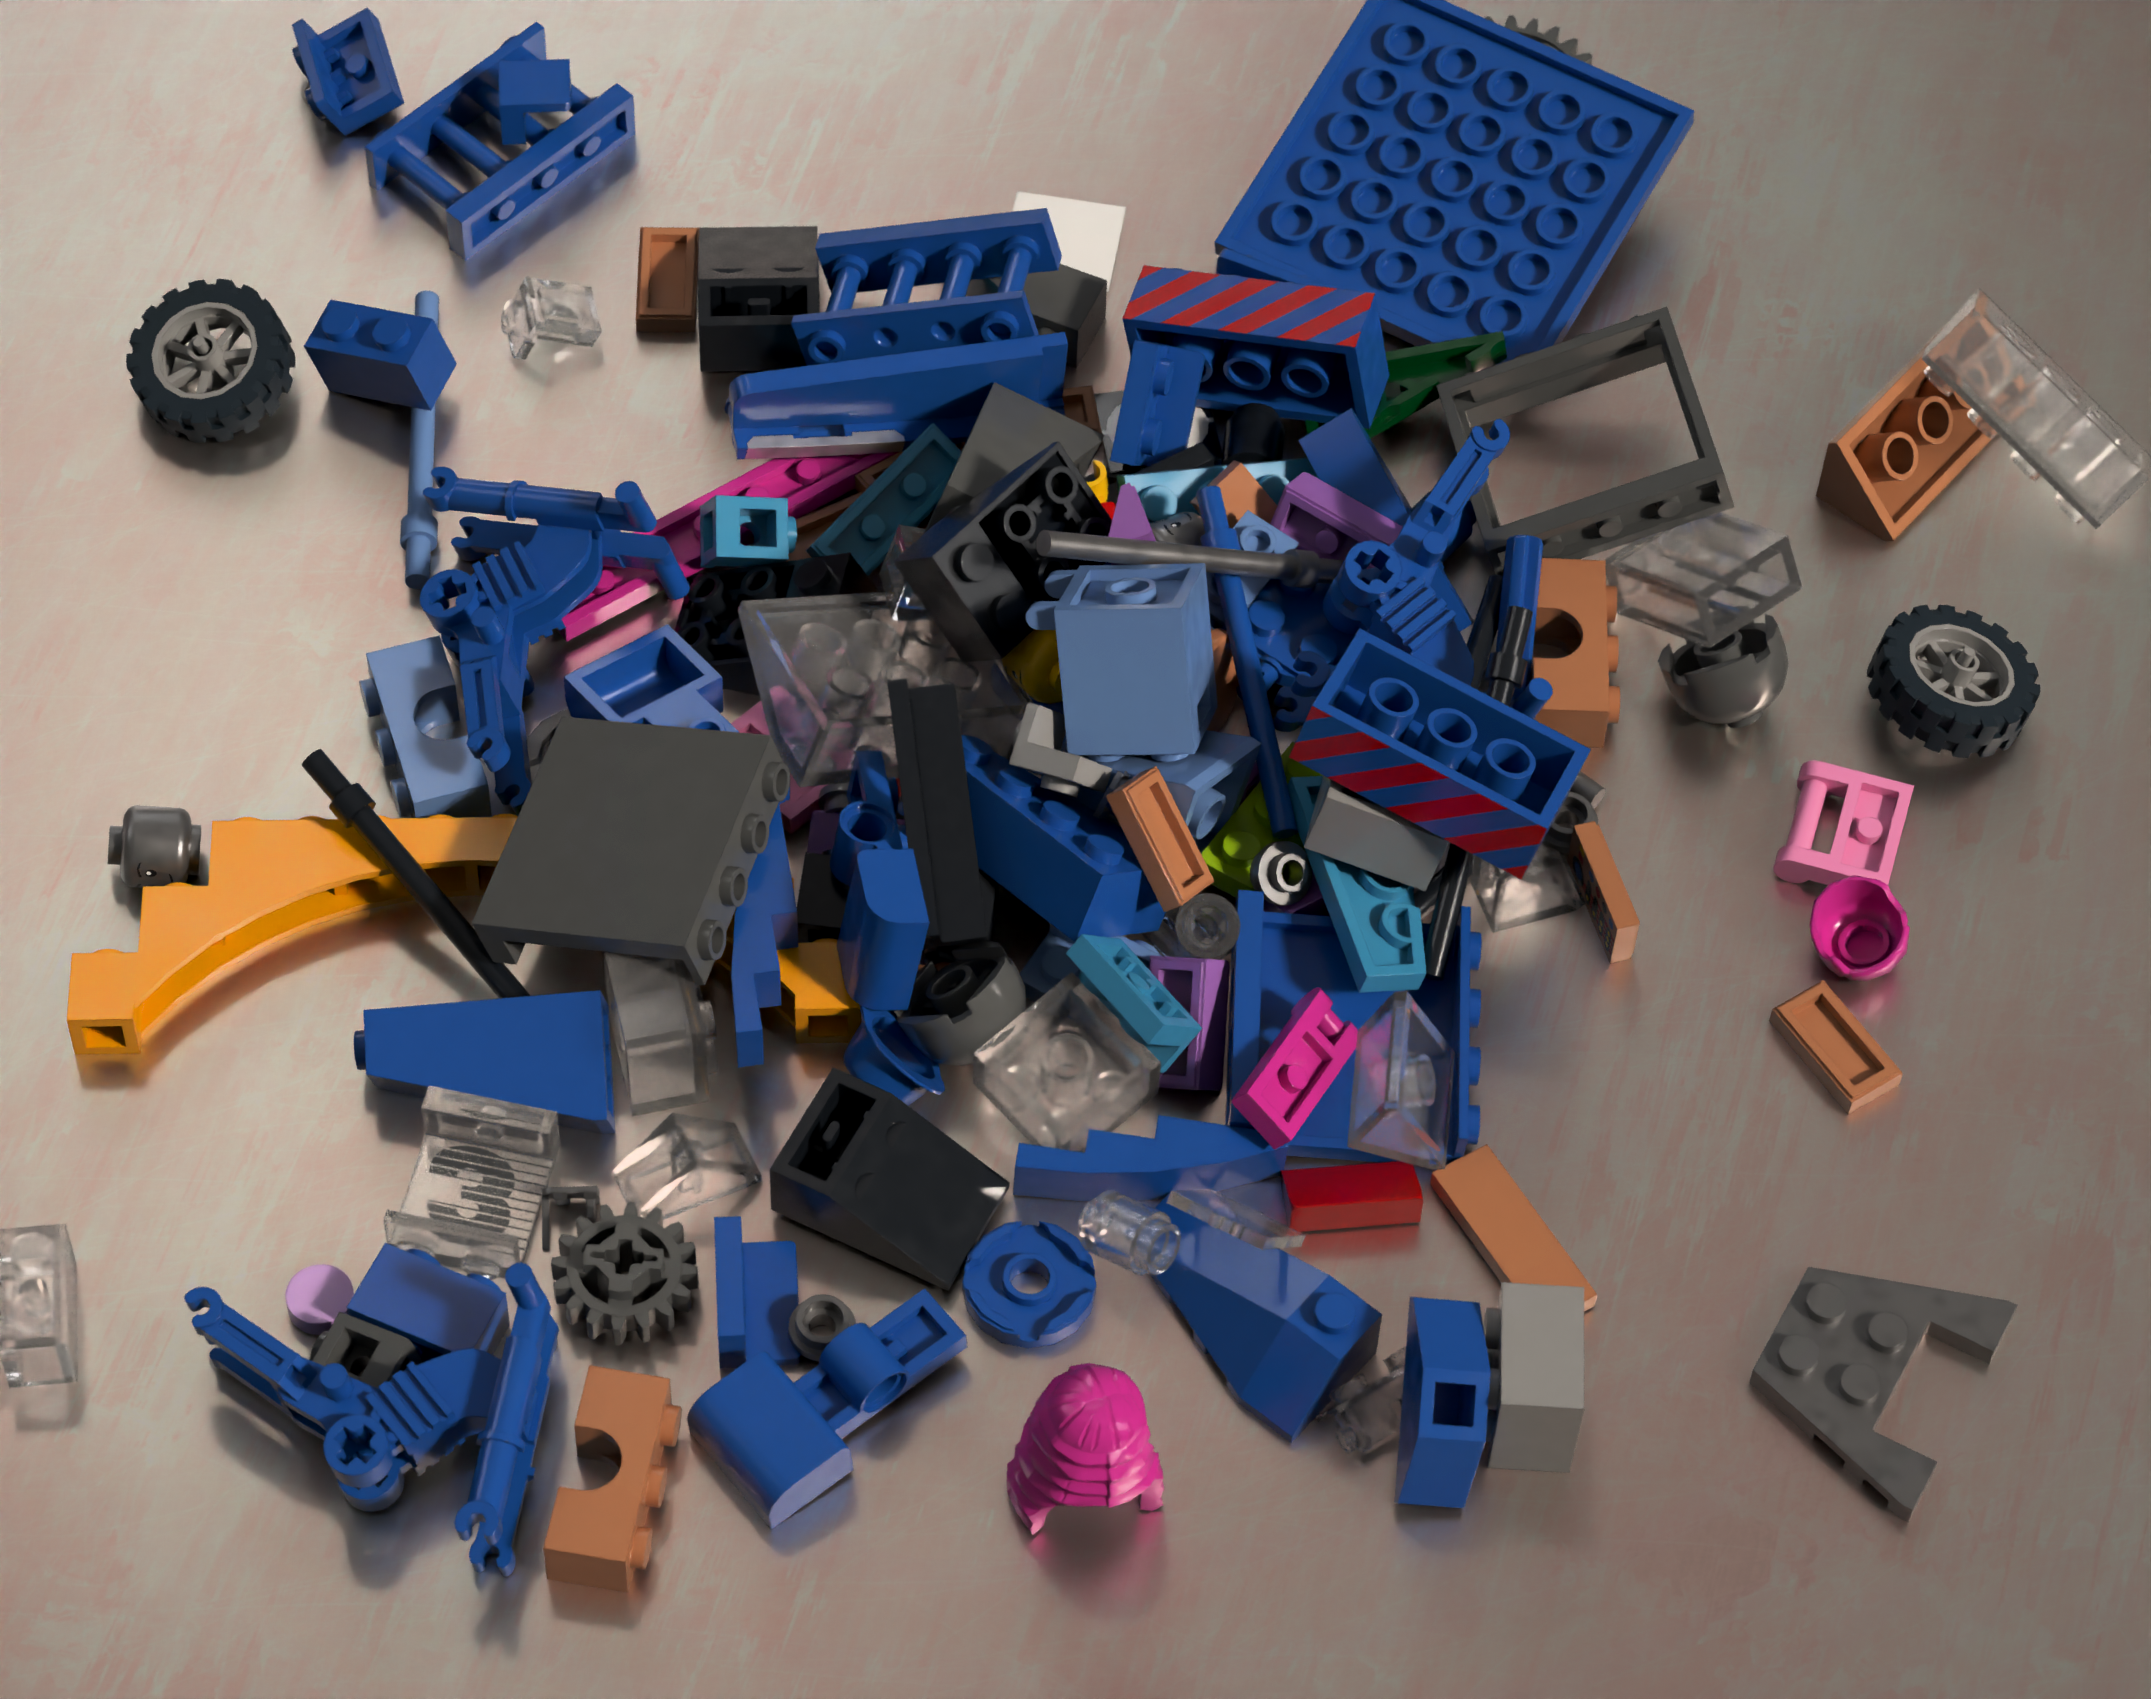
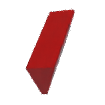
M1412 1160L1281 1170L1280 1178L1289 1233L1416 1223L1421 1220L1424 1201Z

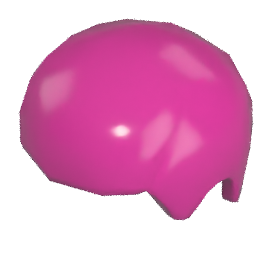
M1852 875L1830 883L1814 900L1809 924L1811 939L1817 955L1839 977H1846L1850 981H1870L1890 973L1907 953L1910 933L1907 914L1893 896L1889 886L1884 882Z

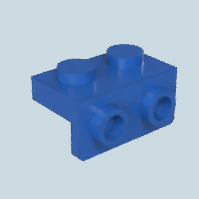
M368 8L363 9L319 35L304 19H300L292 24L298 44L292 50L299 68L308 78L310 88L305 90V96L310 108L321 121L329 119L347 136L404 104L379 19Z

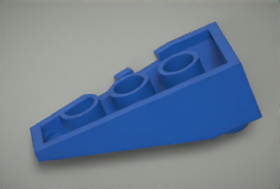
M1172 1192L1128 1235V1244L1168 1302L1175 1303L1194 1331L1193 1338L1204 1354L1209 1353L1227 1378L1226 1386L1237 1402L1290 1443L1303 1432L1376 1354L1382 1314L1329 1274Z

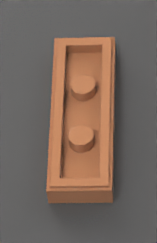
M1488 1144L1432 1172L1430 1185L1501 1283L1584 1287V1311L1595 1306L1597 1293Z

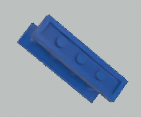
M535 22L517 36L508 38L498 50L391 128L377 133L371 142L364 146L369 185L376 191H379L401 174L445 209L449 249L464 261H467L636 134L633 95L618 83L599 97L589 98L571 84L572 106L569 112L573 116L557 128L548 130L526 113V142L531 147L514 160H503L463 129L486 111L500 122L499 61L547 60L545 30L538 22ZM445 143L486 175L488 179L472 191L462 193L423 163L421 159Z
M1047 208L821 233L819 234L815 250L831 291L826 312L793 315L791 324L807 366L1037 336L1039 333L1025 291L1023 290L1027 274L1056 271L1059 269L1062 258ZM1001 277L997 293L966 296L970 280ZM944 283L940 299L909 303L913 286ZM887 289L882 306L852 309L857 292Z

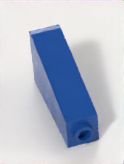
M600 990L363 1010L364 1030L355 1031L354 1033L355 1062L358 1070H366V1075L377 1089L599 1134L616 1133L609 1005Z

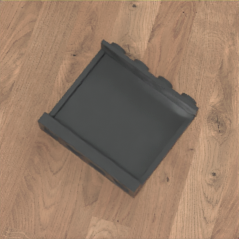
M561 717L471 923L492 961L517 965L526 943L678 959L684 961L695 984L705 985L714 961L720 959L725 950L726 932L736 907L741 906L746 898L748 877L757 855L761 854L767 846L769 826L778 803L786 798L789 791L790 771L787 764L783 762L771 735Z

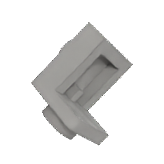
M1028 703L1023 718L1018 723L1013 735V752L1009 764L1043 776L1040 787L1059 794L1077 798L1080 787L1105 793L1112 768L1078 755L1060 751L1066 734L1064 715L1041 705Z

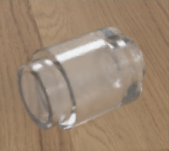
M1115 1190L1104 1191L1096 1198L1090 1200L1083 1208L1079 1218L1080 1240L1086 1251L1137 1275L1148 1273L1159 1275L1171 1266L1178 1254L1181 1234L1179 1228L1171 1223L1169 1216Z

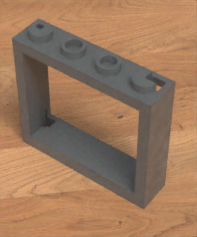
M1668 307L1641 316L1636 315L1621 323L1591 333L1577 335L1571 340L1533 353H1524L1512 360L1477 372L1466 373L1465 376L1436 385L1458 454L1472 431L1471 428L1666 362L1699 458L1698 460L1502 526L1488 482L1486 481L1480 492L1471 496V502L1487 554L1496 575L1503 576L1506 542L1511 536L1523 534L1540 538L1544 544L1542 558L1582 559L1734 508L1727 481Z

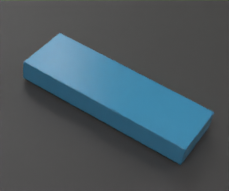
M932 423L816 539L806 552L812 558L850 552L867 576H869L936 508L961 450Z

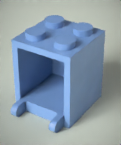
M1205 563L1080 565L1077 570H1056L1051 572L1045 581V590L1049 596L1060 600L1033 603L1026 613V621L1035 630H1056L1068 753L1088 755V759L1094 762L1117 761L1126 755H1151L1153 760L1172 762L1184 759L1189 754H1195L1218 707Z

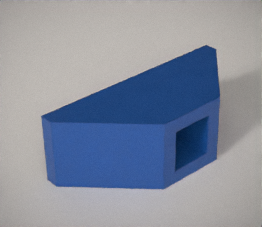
M1410 1297L1394 1503L1465 1508L1486 1442L1491 1375L1479 1302Z

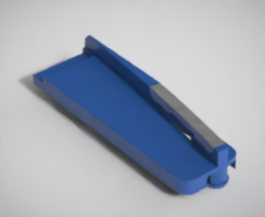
M1065 332L740 375L730 383L729 397L724 407L725 413L729 415L732 429L731 438L737 459L904 452L932 423L955 445L961 444V442H966L994 382L1065 416L1062 397L1068 342Z

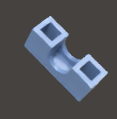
M440 635L366 653L369 679L359 681L361 695L367 716H380L383 728L375 730V737L384 767L395 765L399 778L390 780L399 817L411 815V818H427L438 814L449 815L455 818L492 817L488 782L480 759L474 758L466 744L468 735L447 740L434 739L425 735L437 726L460 721L456 684Z

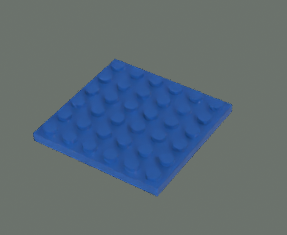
M1367 0L1214 242L1215 253L1220 255L1223 249H1229L1243 255L1254 256L1262 262L1294 274L1311 277L1330 288L1354 289L1375 293L1382 331L1415 346L1503 331L1507 358L1500 362L1503 363L1521 354L1533 353L1562 343L1694 122V110L1445 0Z

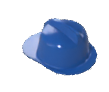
M860 1005L862 1022L843 1055L844 1064L850 1075L892 1093L908 1106L927 1092L938 1095L943 1093L945 1086L940 1075L939 1064L923 1056L907 1038L895 1019L898 1017L894 1010H872Z

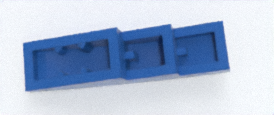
M1352 408L1298 440L1320 480L1397 524L1404 526L1413 509ZM1440 561L1431 587L1436 592L1435 596L1438 599L1442 598L1448 604L1446 606L1448 610L1453 609L1457 614L1454 621L1459 631H1462L1472 625L1474 621L1443 571L1445 567Z
M779 804L769 826L767 846L761 854L757 855L748 877L746 898L741 906L736 907L731 981L738 1068L764 1064L763 1029L759 1008L781 1005L780 967L777 950L798 947L797 908Z
M1158 1115L1155 1139L1089 1129L1085 1152L1019 1143L1015 1163L1013 1195L1073 1201H1132L1164 1199L1170 1192L1177 1196L1217 1192L1280 1176L1281 1170L1285 1168L1289 1142L1274 1150L1255 1129Z

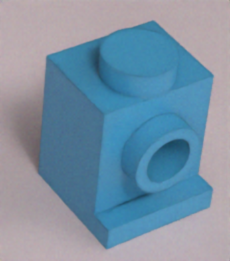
M715 495L700 506L701 568H713L715 566L750 567L785 562L789 560V553H793L795 550L797 525L795 518L788 516V498ZM740 527H746L753 533L754 543L752 546L740 543Z

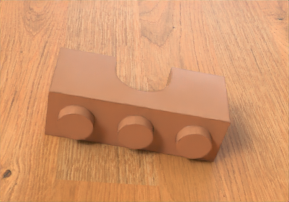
M1542 558L1534 644L1556 646L1569 655L1562 658H1533L1530 681L1534 678H1543L1551 684L1553 689L1552 696L1534 720L1586 747L1603 748L1607 724H1618L1620 714V687L1609 686V673L1617 672L1619 640L1618 636L1608 635L1607 622L1614 623L1616 619L1617 587L1606 585L1605 560Z
M589 1365L574 1423L577 1457L605 1462L614 1467L618 1473L609 1483L593 1490L558 1487L543 1547L547 1579L629 1593L634 1568L646 1569L651 1551L653 1530L644 1526L649 1506L661 1507L667 1481V1467L659 1466L664 1446L675 1447L681 1424L682 1407L672 1405L670 1378Z

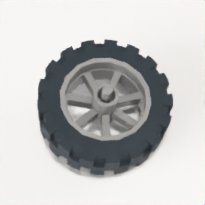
M217 279L216 284H207L205 280H197L188 283L189 288L178 292L176 288L162 296L164 302L157 308L151 305L141 317L144 321L141 328H134L129 343L133 347L132 354H127L126 364L128 371L133 377L130 379V383L151 417L156 422H160L167 432L176 437L183 433L190 441L197 443H206V438L214 437L218 442H224L234 439L233 433L244 430L247 434L260 426L258 420L265 414L271 417L281 405L278 399L282 392L288 394L291 388L293 378L289 371L290 368H295L296 359L295 353L290 346L292 340L272 305L266 298L262 300L256 290L243 284L242 288H238L232 280ZM218 328L226 329L217 341L209 332ZM242 333L249 336L251 348L229 351ZM176 357L192 362L172 373ZM247 364L238 377L235 378L233 366ZM200 376L196 393L183 392L178 389ZM212 387L221 388L219 390L211 391Z
M1928 605L1914 607L1910 615L1904 611L1894 618L1891 626L1887 627L1868 665L1867 677L1872 678L1868 686L1872 699H1879L1881 703L1879 711L1886 720L1890 721L1893 719L1899 724L1898 731L1912 740L1915 736L1924 741L1925 748L1940 753L1941 749L1952 751L1953 757L1969 758L1971 753H1977L1980 758L1989 757L1995 754L1998 747L2002 751L2009 748L2015 738L2019 736L2040 695V685L2035 684L2039 674L2035 664L2027 662L2026 656L2028 652L2019 641L2013 643L2006 636L2009 632L1996 623L1990 626L1981 621L1982 615L1969 610L1965 614L1955 612V607L1949 605H1938L1937 609L1930 610Z

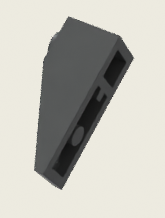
M1060 264L1059 269L1056 271L1027 274L1023 290L1025 291L1039 335L1065 332L1068 342L1066 365L1077 369L1105 320L1107 280ZM1001 277L970 280L966 295L975 296L997 293Z

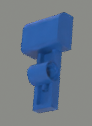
M668 624L564 676L565 700L570 715L573 718L739 732L720 714L723 712L722 676ZM790 787L786 798L779 802V805L790 799Z
M856 751L846 794L848 805L841 811L829 861L833 875L842 883L850 886L837 941L842 975L848 995L859 1005L880 1011L908 1010L929 927V918L914 850L908 849L905 824H897L898 785L896 778L887 777L882 751Z
M924 1288L870 1328L865 1323H857L840 1332L823 1350L819 1359V1365L794 1383L767 1351L756 1354L710 1387L696 1400L687 1416L689 1431L772 1530L854 1470L850 1448L844 1443L842 1438L968 1347L966 1335Z

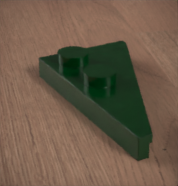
M1503 331L1387 351L1386 358L1389 378L1371 428H1364L1370 439L1439 399L1440 396L1436 385L1465 376L1466 373L1477 372L1495 366L1505 360L1507 352ZM1305 420L1307 434L1325 423Z

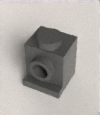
M342 1312L338 1313L330 1330L324 1331L319 1335L310 1354L311 1361L323 1366L339 1363L347 1370L349 1377L376 1388L383 1382L392 1380V1376L399 1370L403 1372L407 1369L406 1365L411 1361L415 1365L424 1363L410 1339ZM364 1370L361 1377H359L360 1372Z

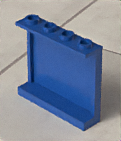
M1238 890L1231 933L1225 1125L1255 1129L1231 1103V1100L1292 1017L1291 1010L1296 1003L1308 992L1320 987L1333 1001L1330 1009L1342 1022L1350 1020L1363 1034V1038L1292 1141L1289 1142L1287 1156L1380 1163L1412 1160L1413 1165L1443 1167L1463 1157L1467 1144L1477 1145L1480 1130V1106L1469 1105V1086L1478 1085L1481 1051L1480 1047L1469 1046L1470 1028H1478L1480 1021L1481 990L1470 989V970H1479L1482 937L1481 932L1470 931L1471 907L1461 906L1443 981L1424 978L1418 990L1359 993L1330 916L1263 911V891ZM1422 923L1424 947L1430 927L1428 923Z

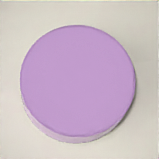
M325 1264L306 1267L292 1277L286 1288L285 1298L289 1317L293 1324L303 1332L320 1335L324 1331L330 1330L339 1312L347 1314L346 1307L352 1299L354 1291L349 1277L342 1270Z

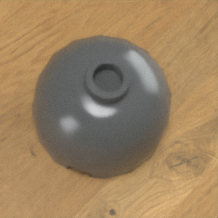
M1739 612L1721 616L1696 625L1683 633L1687 644L1680 647L1675 653L1672 652L1670 643L1661 651L1658 663L1665 683L1678 706L1692 718L1712 724H1727L1731 728L1750 725L1762 716V711L1782 691L1789 664L1786 646L1773 616L1765 614V623H1754L1751 612Z
M982 940L964 944L951 950L956 961L946 965L939 971L932 961L919 969L908 1010H894L898 1017L895 1019L907 1038L923 1056L938 1064L965 1066L977 1063L985 1065L996 1061L1007 1052L1010 1047V1041L1014 1038L1024 1019L1026 1011L1025 985L1017 967L998 942Z

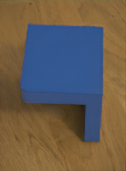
M569 59L499 61V112L502 144H526V113L565 112L570 110L572 106V87Z

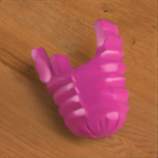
M1091 1363L1069 1366L1068 1371L1052 1379L1037 1399L1033 1411L1024 1424L1020 1441L1015 1446L1014 1459L1007 1464L1006 1471L1008 1496L1016 1513L1033 1535L1043 1527L1047 1513L1055 1506H1107L1111 1508L1129 1502L1136 1496H1138L1140 1510L1154 1511L1163 1505V1470L1158 1459L1159 1453L1154 1452L1153 1449L1155 1447L1148 1442L1151 1433L1147 1425L1144 1401L1137 1385L1124 1371Z

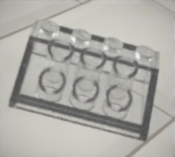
M913 590L741 601L738 613L769 733L783 762L787 764L791 775L799 787L849 783L856 751H882L887 777L899 778L887 681L907 678L909 688L955 683L961 734L985 741L992 747L994 752L1010 761L1013 752L1015 729L1023 718L1027 704L1033 703L1032 700L1005 672L1001 659L962 662Z

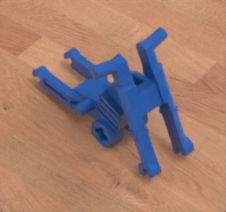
M1496 419L1489 430V436L1492 440L1485 437L1484 430L1481 427H1473L1467 441L1423 505L1416 507L1411 512L1401 532L1392 544L1388 546L1379 541L1371 540L1360 542L1350 549L1339 569L1338 575L1332 581L1323 600L1324 615L1327 621L1338 631L1354 635L1360 628L1469 686L1474 678V661L1454 621L1457 614L1453 609L1448 610L1446 607L1448 604L1442 598L1438 599L1435 596L1436 592L1431 587V583L1440 559L1447 547V541L1455 520L1471 496L1480 492L1488 479V466L1491 461L1498 458L1509 443L1510 431L1507 424L1501 419ZM1370 563L1375 566L1373 568L1366 569L1370 565ZM1347 599L1359 607L1353 612L1344 606L1343 603ZM1302 651L1298 654L1293 668L1299 672H1307L1310 676H1306L1304 673L1299 674L1291 687L1286 686L1279 689L1274 699V704L1278 707H1287L1292 712L1281 709L1276 713L1273 719L1276 730L1292 732L1303 726L1311 706L1337 665L1327 664L1320 654L1313 651ZM1543 678L1532 679L1517 699H1512L1510 707L1535 719L1536 715L1553 694L1551 684Z
M436 467L432 469L431 475L439 488L427 487L423 490V495L431 509L438 512L453 510L506 516L508 521H515L516 517L536 519L538 523L537 526L480 520L473 516L461 518L459 524L467 538L454 537L451 540V544L459 558L465 561H474L487 553L491 555L485 558L487 562L483 564L480 561L472 564L475 572L471 576L467 572L457 569L437 573L425 583L420 593L421 607L434 629L441 633L444 646L454 663L460 668L468 732L466 744L474 758H482L488 769L494 772L496 785L494 791L503 805L510 804L518 816L532 786L525 720L522 710V699L529 696L535 689L534 680L526 668L529 642L533 645L540 641L538 637L544 635L547 638L554 634L553 629L558 628L560 631L566 628L562 618L596 588L602 576L603 566L654 570L665 593L672 600L685 597L690 590V585L665 537L620 531L647 533L652 531L657 525V520L651 508L646 502L639 486L633 481L621 483L615 490L616 498L603 497L600 492L534 486L520 480L505 483L458 478L451 468ZM457 597L456 606L449 608V599Z
M515 1263L505 1273V1280L518 1306L511 1335L506 1337L501 1359L483 1350L473 1348L461 1349L418 1365L411 1361L406 1365L407 1369L403 1372L399 1370L392 1376V1380L383 1382L378 1388L349 1377L347 1370L339 1363L323 1366L301 1357L298 1353L226 1305L214 1289L197 1287L185 1294V1302L191 1311L195 1312L205 1307L209 1308L205 1314H197L192 1319V1325L197 1334L205 1337L208 1344H216L220 1347L214 1348L210 1352V1358L214 1366L222 1368L291 1417L298 1426L324 1440L325 1458L337 1478L345 1498L357 1509L373 1512L388 1508L400 1497L404 1489L405 1472L413 1469L419 1477L426 1472L425 1468L429 1465L434 1466L438 1463L441 1456H447L454 1451L453 1447L457 1444L460 1446L466 1442L465 1437L478 1434L476 1444L481 1446L467 1504L461 1507L455 1517V1529L462 1541H468L472 1536L473 1526L480 1522L476 1540L472 1543L469 1551V1558L476 1572H483L486 1568L487 1557L495 1553L499 1554L496 1563L501 1575L505 1577L511 1575L516 1565V1556L512 1547L527 1482L534 1479L536 1471L531 1465L551 1384L548 1375L553 1354L558 1345L557 1337L559 1332L558 1325L550 1315V1303L529 1265ZM385 1477V1481L379 1487L374 1485Z

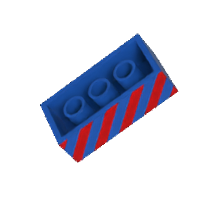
M1144 265L1122 318L1130 354H1132L1134 340L1198 351L1205 355L1196 407L1235 411L1238 407L1245 404L1260 403L1273 408L1280 418L1310 420L1319 423H1327L1352 408L1362 426L1370 429L1389 378L1375 293Z
M1359 628L1311 706L1289 758L1522 880L1565 802L1591 749Z

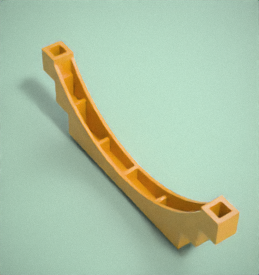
M505 813L492 817L455 818L444 814L432 815L427 818H388L378 815L447 897L484 896L518 818L516 815ZM306 816L298 820H260L253 817H241L233 821H212L208 886H193L182 882L169 883L165 886H143L138 952L101 949L94 953H72L67 1024L75 1055L141 1054L142 1038L171 1010L216 975L258 950L320 923L362 910L413 901L415 899L353 826L345 828L339 819ZM791 877L794 890V877ZM735 912L726 932L725 950L720 959L715 960L729 971H731ZM824 938L812 943H798L796 948L777 950L780 967L781 1005L773 1007L795 1028L796 1044L849 1043L861 1024L860 1005L848 995L845 988L837 950L838 940Z

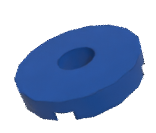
M1022 1221L1005 1223L983 1235L967 1256L962 1281L966 1310L981 1331L1003 1344L1023 1348L1054 1345L1074 1334L1091 1313L1096 1293L1095 1269L1092 1256L1076 1236L1056 1224L1039 1221V1226L1031 1224L1022 1226ZM1033 1272L1044 1277L1048 1285L1038 1293L1025 1294L1016 1290L1011 1281L1021 1273Z

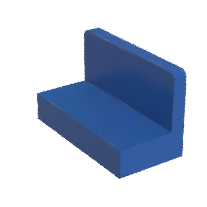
M741 1216L714 1217L720 1369L738 1368L762 1351H767L779 1366L799 1364L801 1354L793 1347L788 1333L790 1316L798 1306L796 1244L793 1241L742 1243Z

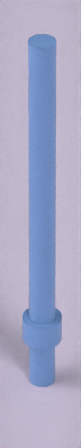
M432 291L419 292L415 296V315L432 318L437 327L439 296ZM436 403L431 411L411 407L407 515L401 520L400 545L406 550L405 584L412 589H422L430 579L431 551L437 546L438 522L432 516V509L423 495L425 488L433 487L431 471L434 469Z

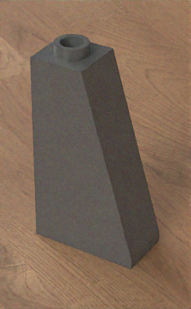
M994 382L924 533L938 521L1054 442H1060L1084 478L1104 435Z

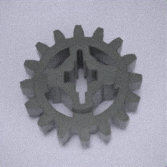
M628 1202L624 1215L614 1216L613 1211L605 1204L600 1206V1221L593 1224L589 1219L579 1216L576 1219L578 1237L561 1234L558 1239L560 1256L553 1257L551 1260L553 1280H556L553 1282L556 1304H566V1319L570 1325L579 1323L585 1318L587 1319L589 1338L594 1340L605 1328L612 1330L615 1345H622L626 1338V1332L636 1330L638 1337L645 1343L650 1341L651 1325L658 1323L668 1331L675 1328L673 1309L682 1312L690 1311L692 1307L690 1290L698 1289L699 1284L698 1267L694 1266L696 1264V1248L694 1242H684L683 1225L679 1221L663 1228L661 1209L656 1207L646 1218H643L637 1214L636 1203Z

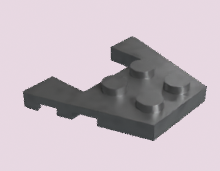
M1808 1267L1753 1368L1749 1383L1812 1440L1818 1436L1845 1460L1844 1469L1861 1484L1867 1480L1889 1500L1887 1507L1900 1519L1909 1522L1934 1473L1937 1461L1876 1433L1874 1430L1924 1335H1929L1990 1364L2014 1317L2018 1305L1996 1298Z

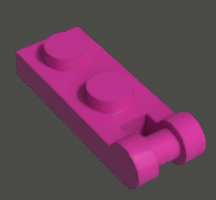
M1320 987L1311 990L1296 1003L1291 1010L1292 1017L1231 1100V1103L1274 1150L1292 1141L1363 1038V1034L1350 1020L1342 1022L1330 1009L1333 1001Z

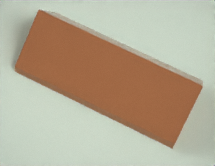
M1977 301L1968 302L1828 443L1816 497L1884 541H1894L2031 399L2029 392Z

